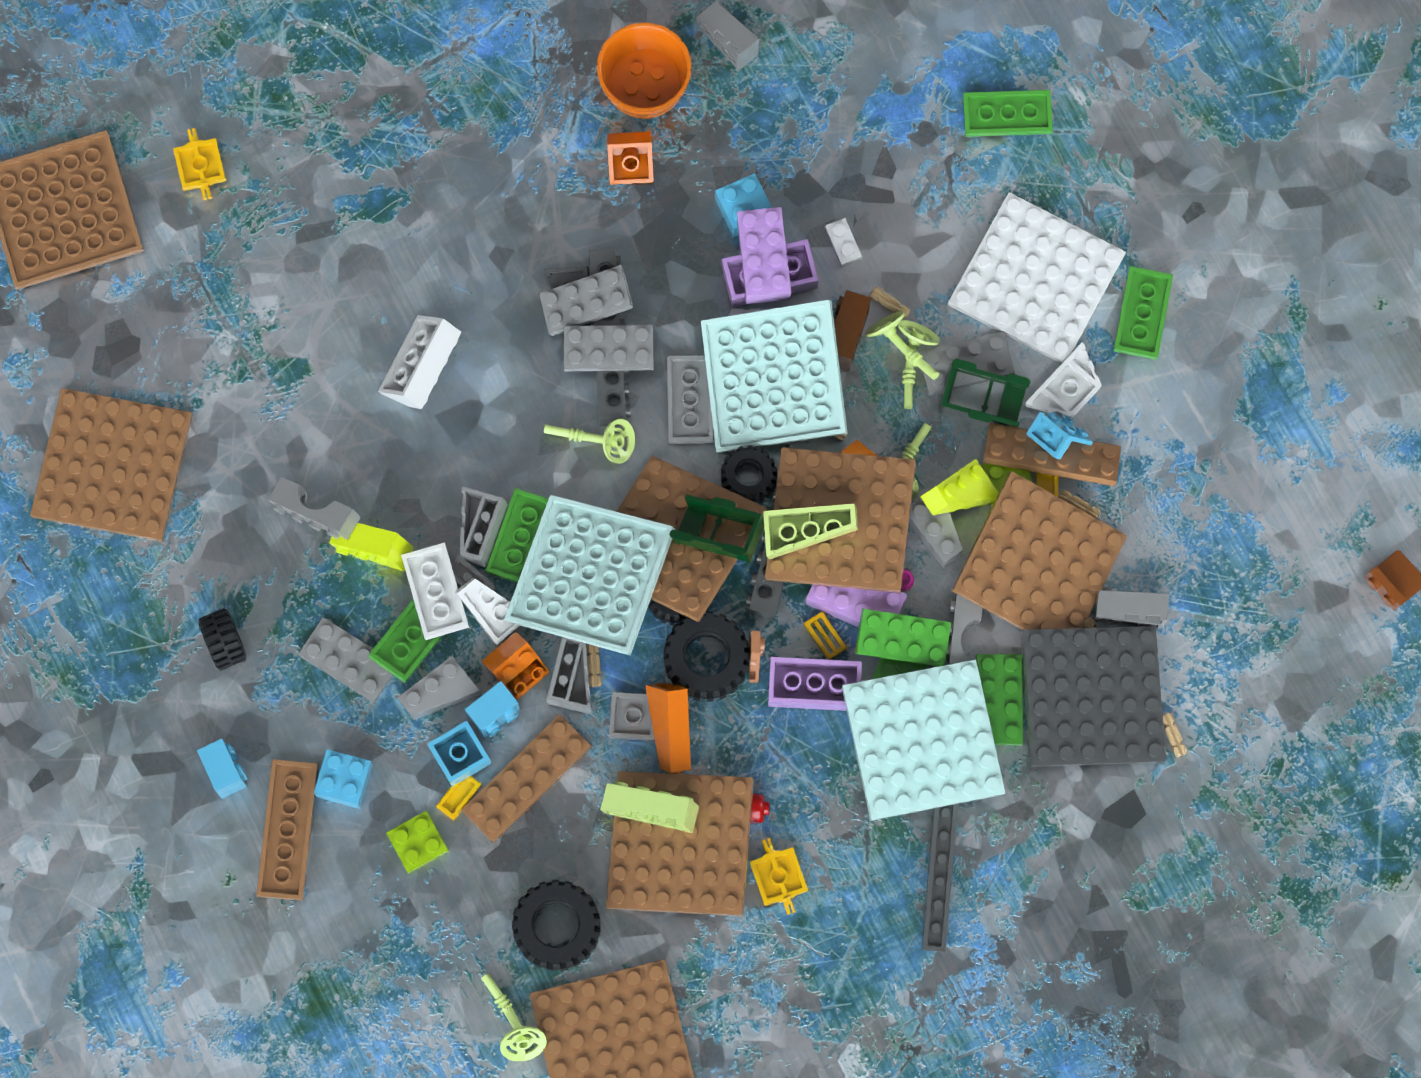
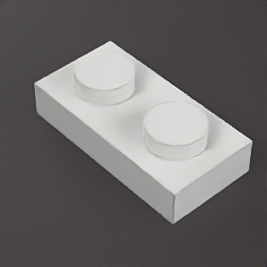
M846 218L825 225L826 233L841 267L862 260V255Z

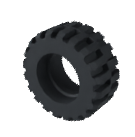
M707 611V614H704L699 622L687 616L681 619L680 624L674 625L671 634H668L666 638L663 656L668 679L670 678L674 685L687 688L688 695L697 701L707 699V702H710L714 698L721 700L728 693L735 692L738 685L742 684L745 680V675L749 669L750 647L748 640L745 638L744 631L737 627V623L734 620L729 621L726 619V615L721 613L717 616L713 615V612ZM711 637L725 645L728 652V662L720 673L713 676H701L689 669L685 660V653L690 643L696 639Z
M552 880V882L545 883V881L538 883L537 887L528 889L524 897L521 896L517 908L514 909L512 930L515 942L524 957L539 968L543 967L550 971L560 969L564 971L572 966L576 967L584 959L587 960L591 952L598 944V938L601 933V921L597 906L592 897L583 888L573 885L572 882ZM552 904H562L569 907L578 919L576 936L570 943L561 947H551L544 944L535 932L537 915L543 908Z

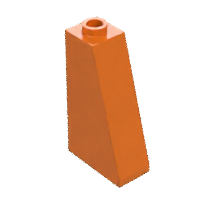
M667 682L646 685L660 769L669 772V774H682V771L691 770L688 689Z

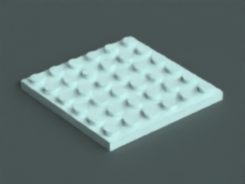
M831 300L701 321L717 453L736 451L741 446H743V449H747L748 445L756 448L847 434Z
M550 495L505 620L513 624L631 656L672 541L669 533L671 530L676 529L666 524Z
M976 660L842 686L870 821L1005 794Z

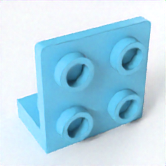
M1039 412L1026 433L1056 459L1062 458L1072 441L1092 445L1093 443L1087 437L1089 435L1088 432L1080 427L1076 428L1071 418L1065 415L1060 417L1053 412L1049 414Z

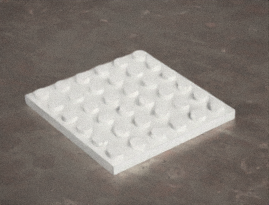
M1009 192L952 294L948 306L999 332L1004 331L1006 336L1062 364L1076 347L1126 252Z

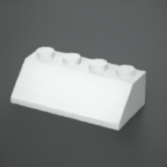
M417 315L378 392L408 407L422 409L428 401V396L433 386L437 383L443 367L447 364L448 357L453 347L456 346L461 331L443 318Z

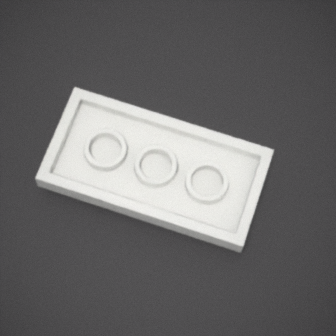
M445 542L401 555L425 640L469 628L462 600L455 593L458 590Z

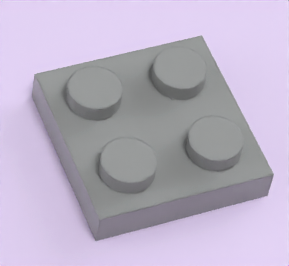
M612 692L609 738L654 741L647 694Z

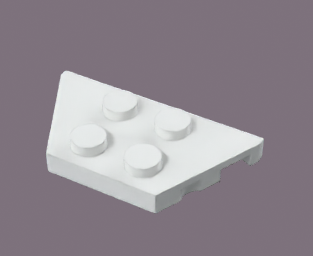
M1081 343L1028 399L1025 403L1026 407L1046 413L1053 412L1061 417L1062 415L1071 419L1075 417L1102 387L1099 377L1094 371L1093 363L1087 355L1085 344Z

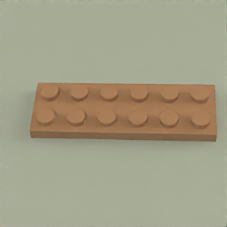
M989 423L983 463L1116 486L1121 446L1093 441L1092 445L1072 441L1062 458L1056 459L1026 434L1029 429Z
M559 714L461 811L495 843L591 748V745Z
M272 759L257 897L303 901L318 763Z

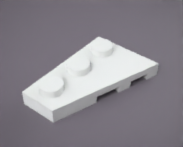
M471 578L455 592L495 644L498 645L520 626L505 620L510 601L478 580Z

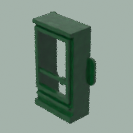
M955 359L949 365L938 407L968 414L969 418L986 423L994 421L1018 427L1020 422L1017 421L1025 391L1030 385V379L1015 374H1008L1007 377L979 370L974 363ZM957 372L990 380L984 405L981 406L982 412L949 403ZM993 382L1005 384L997 416L985 413L988 410L987 404Z
M686 494L685 500L688 507L678 530H671L669 533L674 544H683L750 563L764 529L762 514L737 508L734 501L714 497L710 501ZM708 515L718 517L715 520L716 525L710 540L699 537ZM722 518L752 526L744 548L713 541L719 525L722 524Z

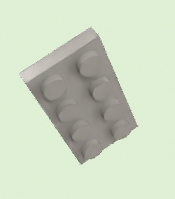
M621 265L539 293L548 332L551 336L563 333L564 326H583L633 308L624 268Z
M653 325L564 326V372L654 370Z
M1004 331L918 351L923 356V360L939 373V376L933 380L922 371L928 395L943 391L949 365L955 359L974 363L979 370L1007 377L1008 374H1015ZM957 372L952 390L990 380Z
M705 355L667 356L669 444L713 443V421Z
M324 617L298 654L305 661L374 704L393 677L390 672L369 658V654L373 650L372 647Z

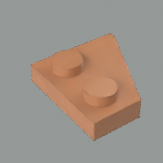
M751 631L749 638V683H758L760 656H763L765 650V638H760V631Z

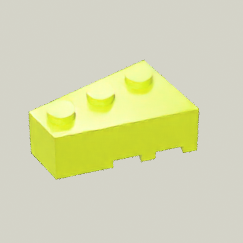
M975 459L920 497L932 515L954 512L959 509L966 510L971 507L986 506L997 498L999 492L977 459Z
M357 523L348 540L342 537L338 539L331 537L329 541L339 554L346 556L352 554L361 560H370L404 572L405 567L401 555L412 552L414 548L396 532Z

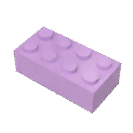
M781 207L737 211V227L746 304L790 300L791 286Z
M808 239L786 244L791 294L817 289L819 280ZM741 255L723 258L722 271L732 308L748 305L745 298Z
M812 585L805 604L859 628L862 608L900 614L907 594L903 592L896 593Z
M771 657L768 707L847 711L842 686L861 682L862 662Z

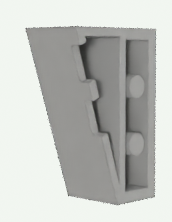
M715 1L696 17L697 27L738 71L758 56L759 38L731 15L724 5H720Z
M462 486L460 555L468 563L486 568L509 505L504 498Z
M922 498L911 505L909 526L944 569L958 559L963 552L951 514L949 512L932 515Z
M1103 588V590H1099L1097 593L1094 621L1135 627L1156 626V629L1161 630L1167 621L1170 594L1116 591L1112 588Z
M562 637L547 695V703L592 715L586 643Z
M451 656L401 694L398 700L412 719L415 720L441 711V709L455 706L463 701L480 697L481 693L453 656Z

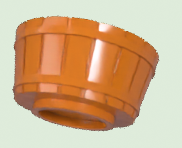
M654 23L627 25L614 32L605 41L601 48L602 50L599 52L597 75L602 90L612 104L628 116L648 119L663 115L678 103L687 89L692 69L689 51L684 42L681 41V38L664 26L654 25Z

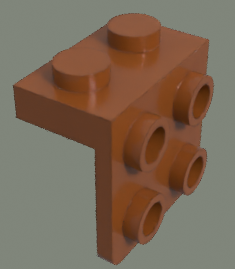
M1399 550L1391 554L1381 564L1375 566L1364 577L1368 585L1377 591L1384 603L1394 611L1421 590V573Z

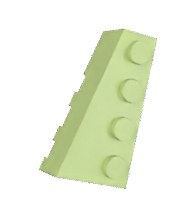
M855 504L763 511L766 556L769 560L858 530L857 507Z
M615 781L614 784L607 783L600 810L609 815L693 833L699 805L691 797L674 796L664 791L653 792L641 786L631 788L626 783Z

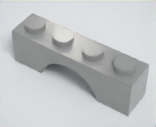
M283 477L279 479L268 498L274 505L273 509L282 515L289 513L291 518L300 523H303V521L309 522L308 525L317 531L324 529L328 535L335 539L342 537L348 540L361 518L353 508L335 500L322 509H309L307 506V492L299 484Z
M956 594L955 600L951 599L949 613H953V622L949 621L951 622L949 634L951 635V642L948 643L946 657H949L948 665L972 660L965 654L962 648L961 636L968 627L980 623L983 608Z

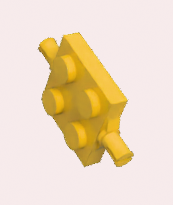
M192 128V132L188 129L187 133L190 142L184 146L173 148L183 191L195 188L201 189L203 200H207V196L210 200L212 196L209 186L226 181L216 138L198 140L196 129Z
M767 838V843L764 839L761 842L766 854L759 859L749 862L763 904L767 906L776 902H783L787 915H790L791 912L793 914L796 911L792 899L796 895L808 892L794 848L791 847L782 851L774 850L771 838Z

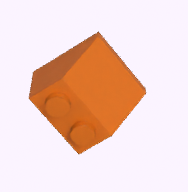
M651 131L607 134L610 185L654 182Z

